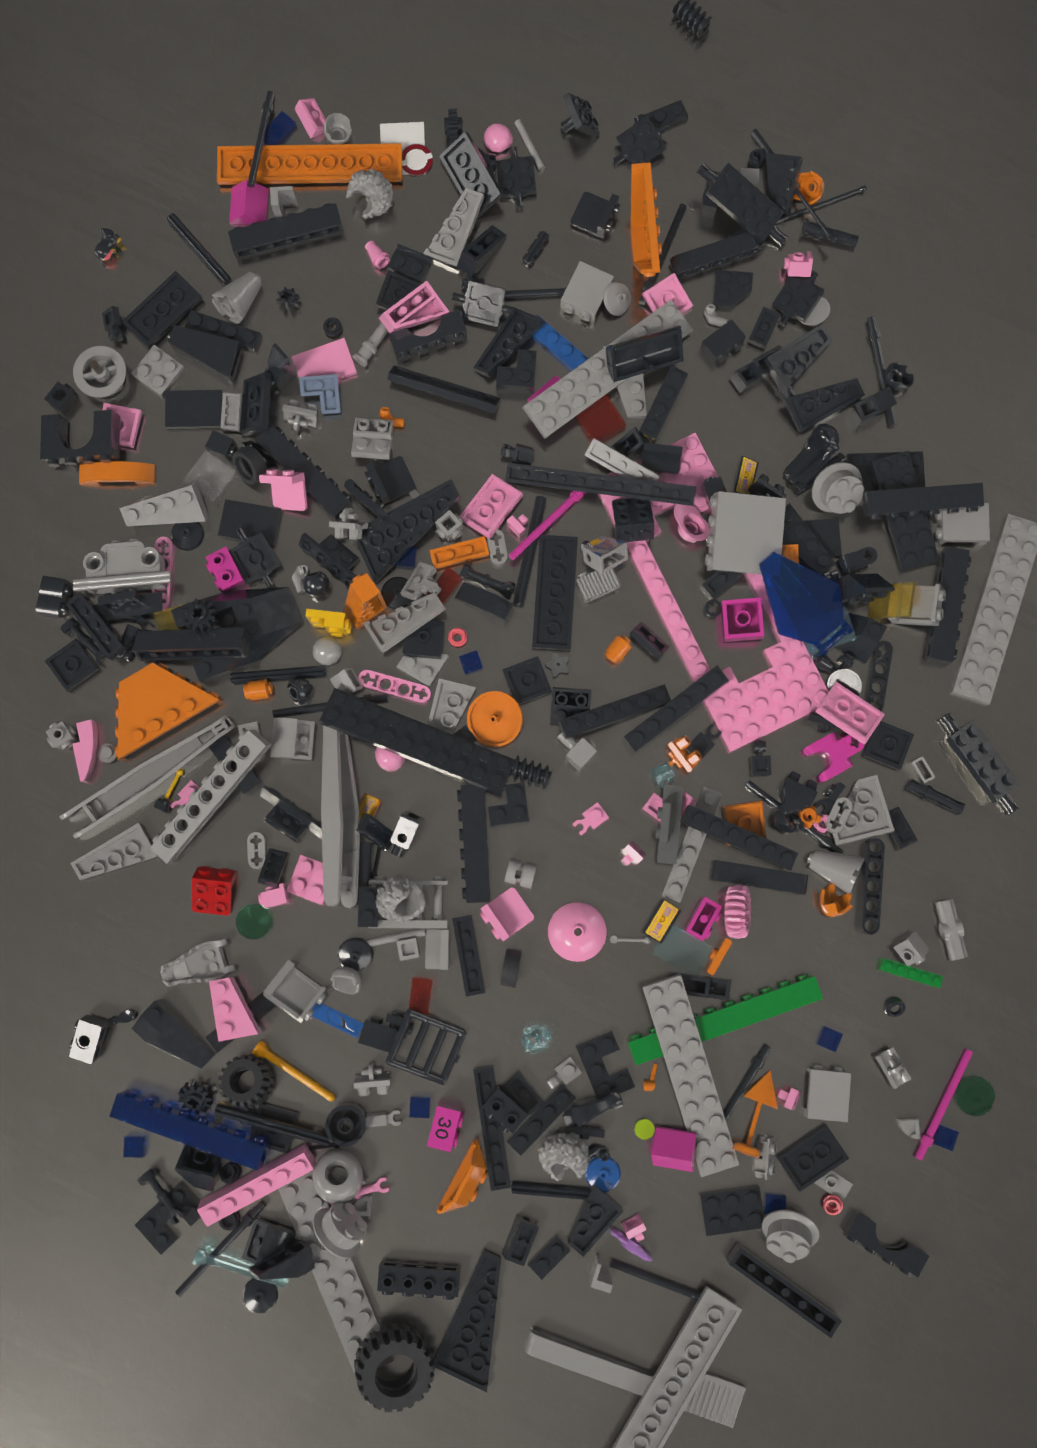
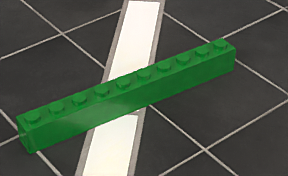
M806 973L798 976L797 981L790 982V980L780 982V987L774 989L771 986L760 990L761 993L753 995V993L746 994L738 1002L734 1000L724 1002V1007L716 1009V1006L704 1010L705 1013L701 1015L693 1013L701 1042L822 1000L823 996L816 977L813 975L809 976ZM655 1027L649 1029L648 1034L642 1035L637 1033L631 1035V1040L627 1041L635 1065L663 1056Z

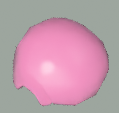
M498 123L489 126L483 138L485 146L490 151L502 153L506 148H510L513 142L510 129L504 124Z
M376 747L375 758L382 769L396 771L402 767L405 761L404 757Z

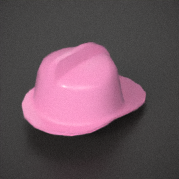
M675 505L674 516L679 524V535L684 540L692 543L707 539L708 535H710V527L694 506Z

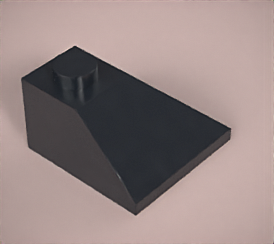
M848 613L831 647L842 653H847L854 659L866 664L879 644L887 626L872 618Z
M188 1135L175 1171L193 1187L213 1192L219 1178L220 1169L222 1168L227 1145Z

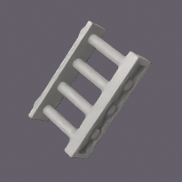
M374 877V880H369V885L382 887L386 877ZM433 877V881H413L422 890L423 885H434V916H432V920H424L422 913H419V916L414 917L412 920L400 923V921L385 920L379 913L378 927L368 928H448V920H444V916H442V885H449V881H444V877Z

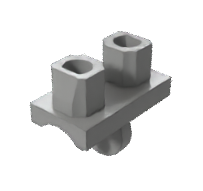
M291 399L288 405H283V420L294 424V430L299 431L300 426L317 427V406L315 404L309 403L306 409L300 408L298 401Z
M345 508L340 513L341 521H329V527L335 528V538H348L349 529V539H362V529L368 528V523L354 522L358 516L352 508Z
M893 1047L875 1056L893 1089L911 1080L910 1075Z
M369 1063V1069H361V1074H355L354 1089L357 1088L359 1096L370 1095V1087H377V1093L380 1095L388 1094L391 1071L382 1072L381 1068H374V1064Z

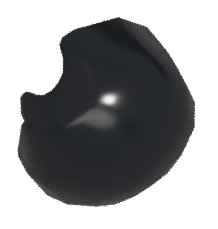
M893 362L885 370L886 383L892 390L900 391L913 385L914 375L906 372V365Z

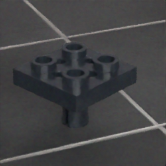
M569 92L565 94L563 98L570 117L561 122L562 129L568 133L575 127L576 130L594 138L600 134L599 124L591 112V104L587 100L581 99L579 96Z

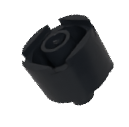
M346 1102L339 1104L329 1113L325 1123V1131L328 1138L333 1143L343 1147L356 1144L367 1130L366 1113L356 1103ZM345 1120L351 1123L349 1129L347 1126L342 1125Z

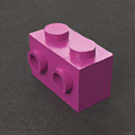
M227 547L206 556L208 563L205 565L210 574L214 573L216 577L214 583L219 591H233L246 584Z
M702 897L683 931L700 941L708 939L713 930L711 929L713 922H717L722 914L720 911L722 906L707 897Z

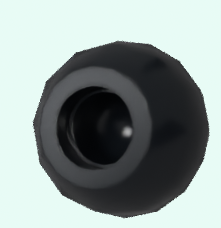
M317 571L305 576L303 587L310 596L321 597L328 591L330 583L326 574Z

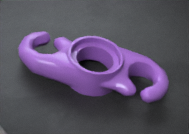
M610 1229L611 1234L629 1252L645 1261H652V1257L641 1248V1245L633 1238L628 1239L627 1235L618 1229Z

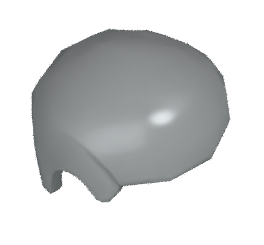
M342 113L330 114L325 120L324 133L330 143L344 144L349 141L352 135L350 119Z
M323 636L314 643L312 654L317 662L330 666L339 660L342 648L335 638Z
M338 967L332 973L331 981L333 980V988L346 994L358 992L361 978L353 968Z

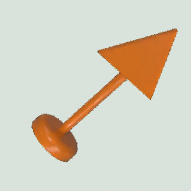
M771 1070L743 1095L757 1101V1106L746 1144L735 1142L732 1147L737 1152L755 1158L760 1157V1151L750 1145L761 1106L765 1104L778 1109Z

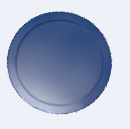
M611 1157L607 1161L593 1158L589 1162L585 1178L591 1188L594 1183L603 1192H608L618 1185L621 1178V1170L618 1163Z

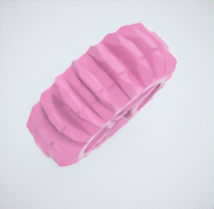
M731 885L725 897V930L729 937L737 939L746 938L751 926L750 890L747 886Z

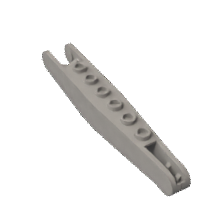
M228 714L221 716L211 724L143 760L59 816L60 819L67 818L81 807L85 810L92 822L74 833L73 837L75 839L157 787L213 742L235 728V724ZM225 720L230 721L231 725H228ZM212 730L215 735L202 744L197 737ZM97 798L106 811L99 818L96 817L87 804Z
M323 725L321 822L324 901L328 906H336L341 897L343 906L351 908L356 904L358 898L360 833L356 829L360 823L349 736Z

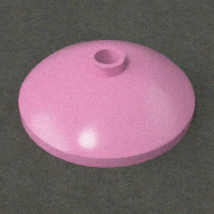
M581 902L569 903L559 908L553 914L548 926V938L555 952L567 960L576 962L588 960L598 954L605 943L607 935L606 924L599 911ZM580 928L581 935L576 936L574 930Z

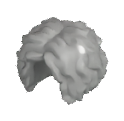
M375 169L368 171L359 170L353 173L347 187L346 198L357 194L366 196L368 204L362 213V217L365 219L386 213L387 209L392 206L393 190L389 180L385 179L383 174L375 171Z
M396 875L391 880L384 881L383 886L377 890L376 907L382 917L387 918L389 921L393 920L403 923L419 916V913L424 911L425 898L423 890L415 882L409 881L408 878Z
M560 1132L547 1137V1140L538 1152L539 1161L543 1169L550 1174L551 1179L554 1178L556 1181L561 1180L565 1171L569 1168L580 1179L585 1174L589 1165L588 1146L579 1138V1135L573 1132L570 1134Z

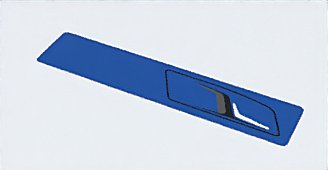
M316 1003L313 1007L315 1012L312 1017L358 1038L364 1025L362 1022L322 1003L320 1005Z

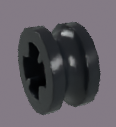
M715 599L709 600L704 607L705 615L710 618L717 617L722 611L721 603ZM710 604L717 606V613H714V611L712 613L709 612Z

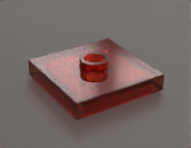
M607 394L576 416L591 442L593 438L603 441L626 427V423Z

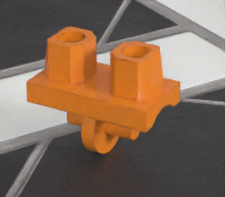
M686 735L680 738L675 737L668 744L671 749L668 755L672 759L668 764L671 766L675 763L679 769L684 766L688 773L697 766L702 755L697 750L690 754L685 748L691 744V741Z

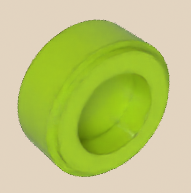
M642 1118L635 1123L634 1131L640 1139L647 1140L653 1136L655 1128L649 1119Z

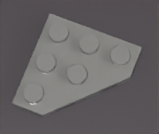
M874 775L859 779L848 796V799L852 802V810L845 826L840 833H832L836 846L894 832L878 776ZM844 803L839 814H842L844 809L848 810L846 803ZM836 817L831 828L840 827L838 825L840 818Z

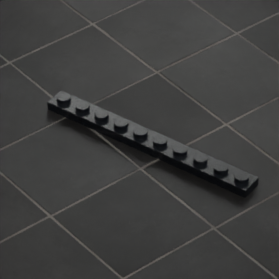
M507 463L505 482L688 506H694L696 494L695 486Z

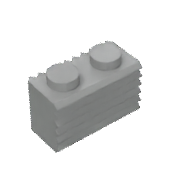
M613 568L603 574L598 571L589 574L587 571L580 574L578 579H576V585L585 603L619 589L621 586Z

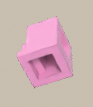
M807 251V255L796 252L788 254V257L784 258V269L787 270L788 276L811 277L813 264L811 251Z
M279 884L280 888L266 887V892L258 894L260 905H263L264 908H270L290 903L286 884Z

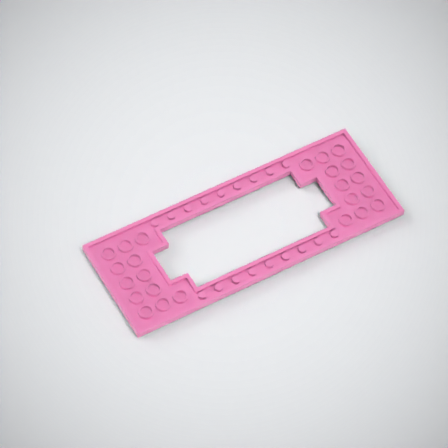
M693 433L670 444L671 446L683 447L679 473H655L660 475L658 482L695 486L694 507L702 514L712 509L708 508L701 489L702 483L705 479L712 476L717 478L718 475L696 433ZM642 458L636 460V462L642 464ZM614 472L607 474L608 476L621 477ZM599 494L615 525L612 501L628 498ZM650 501L654 518V536L661 533L654 515L676 504ZM646 541L627 542V550L693 681L696 682L709 672L710 668ZM745 573L757 598L761 597L762 608L780 643L763 651L772 668L738 683L731 667L722 670V672L729 679V683L704 701L718 731L722 732L721 737L729 753L816 711L829 692L780 599L771 578L766 577V575Z

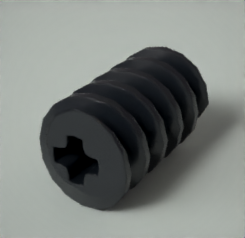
M679 0L673 7L672 13L677 14V18L682 19V23L687 24V28L692 29V33L697 34V38H701L709 29L712 17L709 16L705 19L707 12L704 11L700 14L702 7L699 6L695 9L696 1L690 4L691 0Z
M517 755L510 775L513 773L514 780L520 776L521 782L528 778L529 785L535 781V787L542 783L545 790L552 771H549V765L542 769V763L540 762L535 767L534 760L527 764V758L520 762L519 755Z

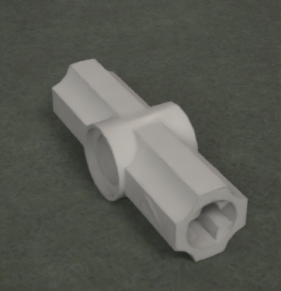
M953 899L935 902L940 920L939 932L946 943L950 961L968 957L963 939L964 928L961 920L958 919Z

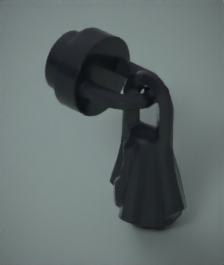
M844 653L838 659L842 663L841 666H838L827 654L819 655L815 659V665L817 669L832 674L834 668L839 670L844 669L846 666L852 667L854 658Z

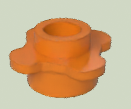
M809 806L798 814L799 818L804 822V827L807 829L811 828L815 823H820L822 819L817 814L815 806Z

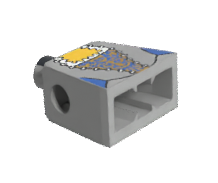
M600 536L591 542L585 540L581 545L585 564L601 574L628 560L627 542Z

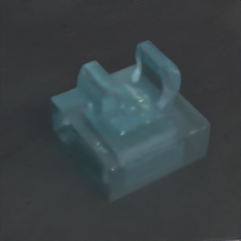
M667 762L649 770L653 779L661 788H664L663 781L667 779L671 784L674 782L672 778L675 776L674 771Z

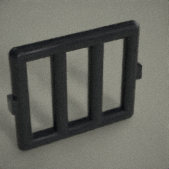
M409 1008L406 1010L398 1031L395 1030L392 1038L394 1041L385 1062L394 1068L434 1083L445 1085L454 1063H457L460 1058L458 1053L467 1032L465 1029ZM414 1018L422 1021V1024L404 1063L395 1059L410 1021ZM429 1025L438 1027L440 1030L424 1068L420 1069L413 1066ZM448 1031L456 1034L457 1037L441 1076L431 1073V1069Z

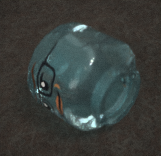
M541 1026L525 1030L523 1037H521L525 1052H529L532 1055L547 1050L549 1048V1041H551L549 1031L544 1030Z

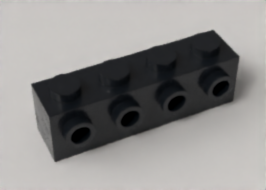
M381 1261L378 1272L377 1291H382L384 1295H393L396 1292L402 1293V1296L406 1297L422 1294L424 1298H434L435 1295L442 1296L446 1300H453L454 1297L459 1295L461 1267Z

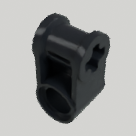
M865 547L839 557L838 561L844 575H848L869 567L876 561L878 555L874 548ZM866 554V556H869V555H870L871 558H870V559H868V558L864 559L863 556Z

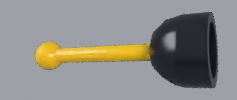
M182 768L176 771V776L165 797L158 798L153 805L154 808L168 813L171 805L168 798L179 777L184 774Z

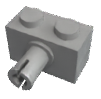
M563 733L557 737L570 749L566 755V760L579 772L596 755V745L590 739L585 740L582 738L577 741L573 737L565 740Z

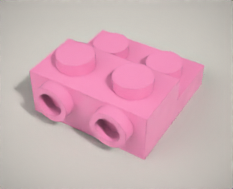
M300 855L287 892L324 905L323 863Z

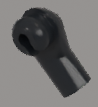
M594 1144L588 1148L590 1159L595 1157L602 1161L609 1160L610 1153L606 1147Z

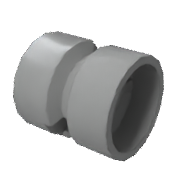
M510 858L504 882L514 885L518 882L520 886L531 889L537 864L530 862L522 864L521 860ZM517 870H522L521 876L516 874Z

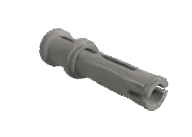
M382 322L368 341H363L362 347L357 354L352 356L363 367H366L370 357L377 353V346L388 333Z

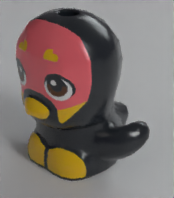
M101 228L99 231L102 238L96 245L94 252L99 260L107 261L113 253H116L115 246L121 241V237L111 229Z

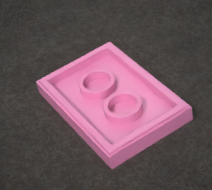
M344 338L291 356L298 377L337 374L339 381L357 374Z
M492 474L459 517L463 523L490 539L522 498L523 493Z
M838 682L834 683L815 711L864 745L885 715Z

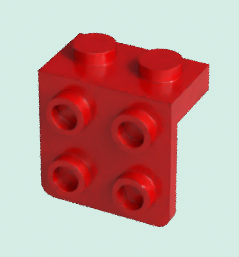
M197 866L192 876V911L225 916L230 915L231 890L236 878V871L227 868L217 869L208 866Z

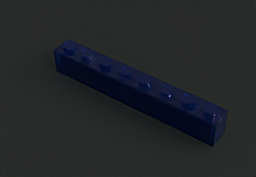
M126 1089L116 1095L109 1117L254 1170H259L263 1167L270 1144L266 1143L262 1137L254 1136L253 1138L247 1136V1132L239 1129L233 1131L228 1129V1125L209 1122L210 1119L204 1116H198L197 1118L192 1116L190 1111L180 1109V1111L175 1110L173 1105L156 1103L154 1098L148 1096L139 1097L132 1090Z

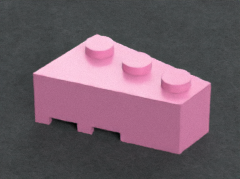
M425 281L386 310L379 319L388 332L392 333L403 328H410L439 319L441 315L449 313V310L428 281Z
M234 977L209 981L218 1042L262 1033Z

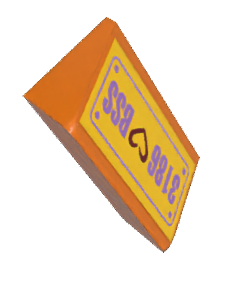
M364 793L359 804L360 821L366 813L375 818L382 800Z

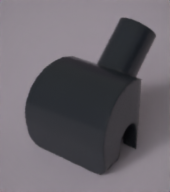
M478 148L492 174H495L496 154L485 153L481 148Z

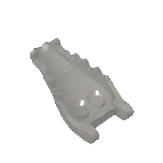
M224 938L199 944L190 949L189 952L178 957L175 961L162 965L160 974L166 986H174L181 983L209 982L220 979L235 971L234 965L227 966L222 947L228 944L227 939Z

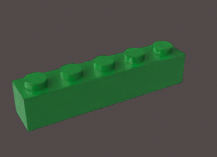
M885 958L880 959L878 970L941 988L943 976Z

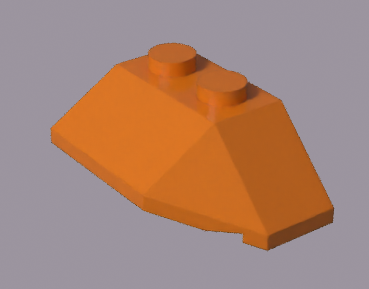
M475 1136L437 1207V1213L441 1214L467 1206L469 1201L473 1202L478 1194L476 1188L479 1182L483 1184L488 1175L485 1172L487 1165L478 1137Z

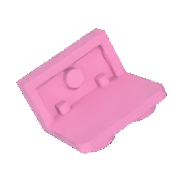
M268 469L266 473L259 475L260 483H271L274 508L297 511L307 509L304 472Z
M515 888L508 889L493 901L480 908L482 910L480 915L485 923L490 922L494 927L491 931L497 940L500 938L502 941L506 940L534 919V915Z

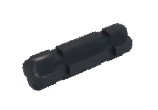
M545 231L539 232L537 239L533 241L527 250L528 253H525L522 258L527 265L533 263L534 257H537L544 246V242H547L549 239V234Z

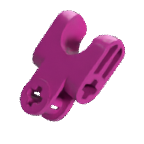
M835 732L805 747L802 751L806 756L821 752L828 757L829 765L827 769L818 775L819 781L825 782L854 766L849 757L861 751L864 744L851 735H847L839 740ZM856 741L857 744L851 747L849 743Z

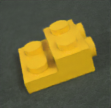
M306 609L305 617L314 627H325L333 637L351 634L352 623L345 613Z

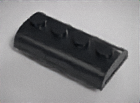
M676 325L607 346V368L612 381L617 382L683 362L681 326Z

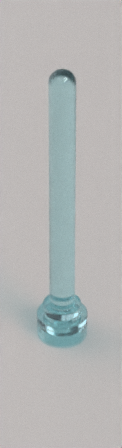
M197 1248L192 1264L200 1266V1264L205 1265L206 1263L257 1279L249 1272L248 1267L208 1255L209 1253L205 1252V1249ZM286 1279L260 1280L283 1288L288 1284Z

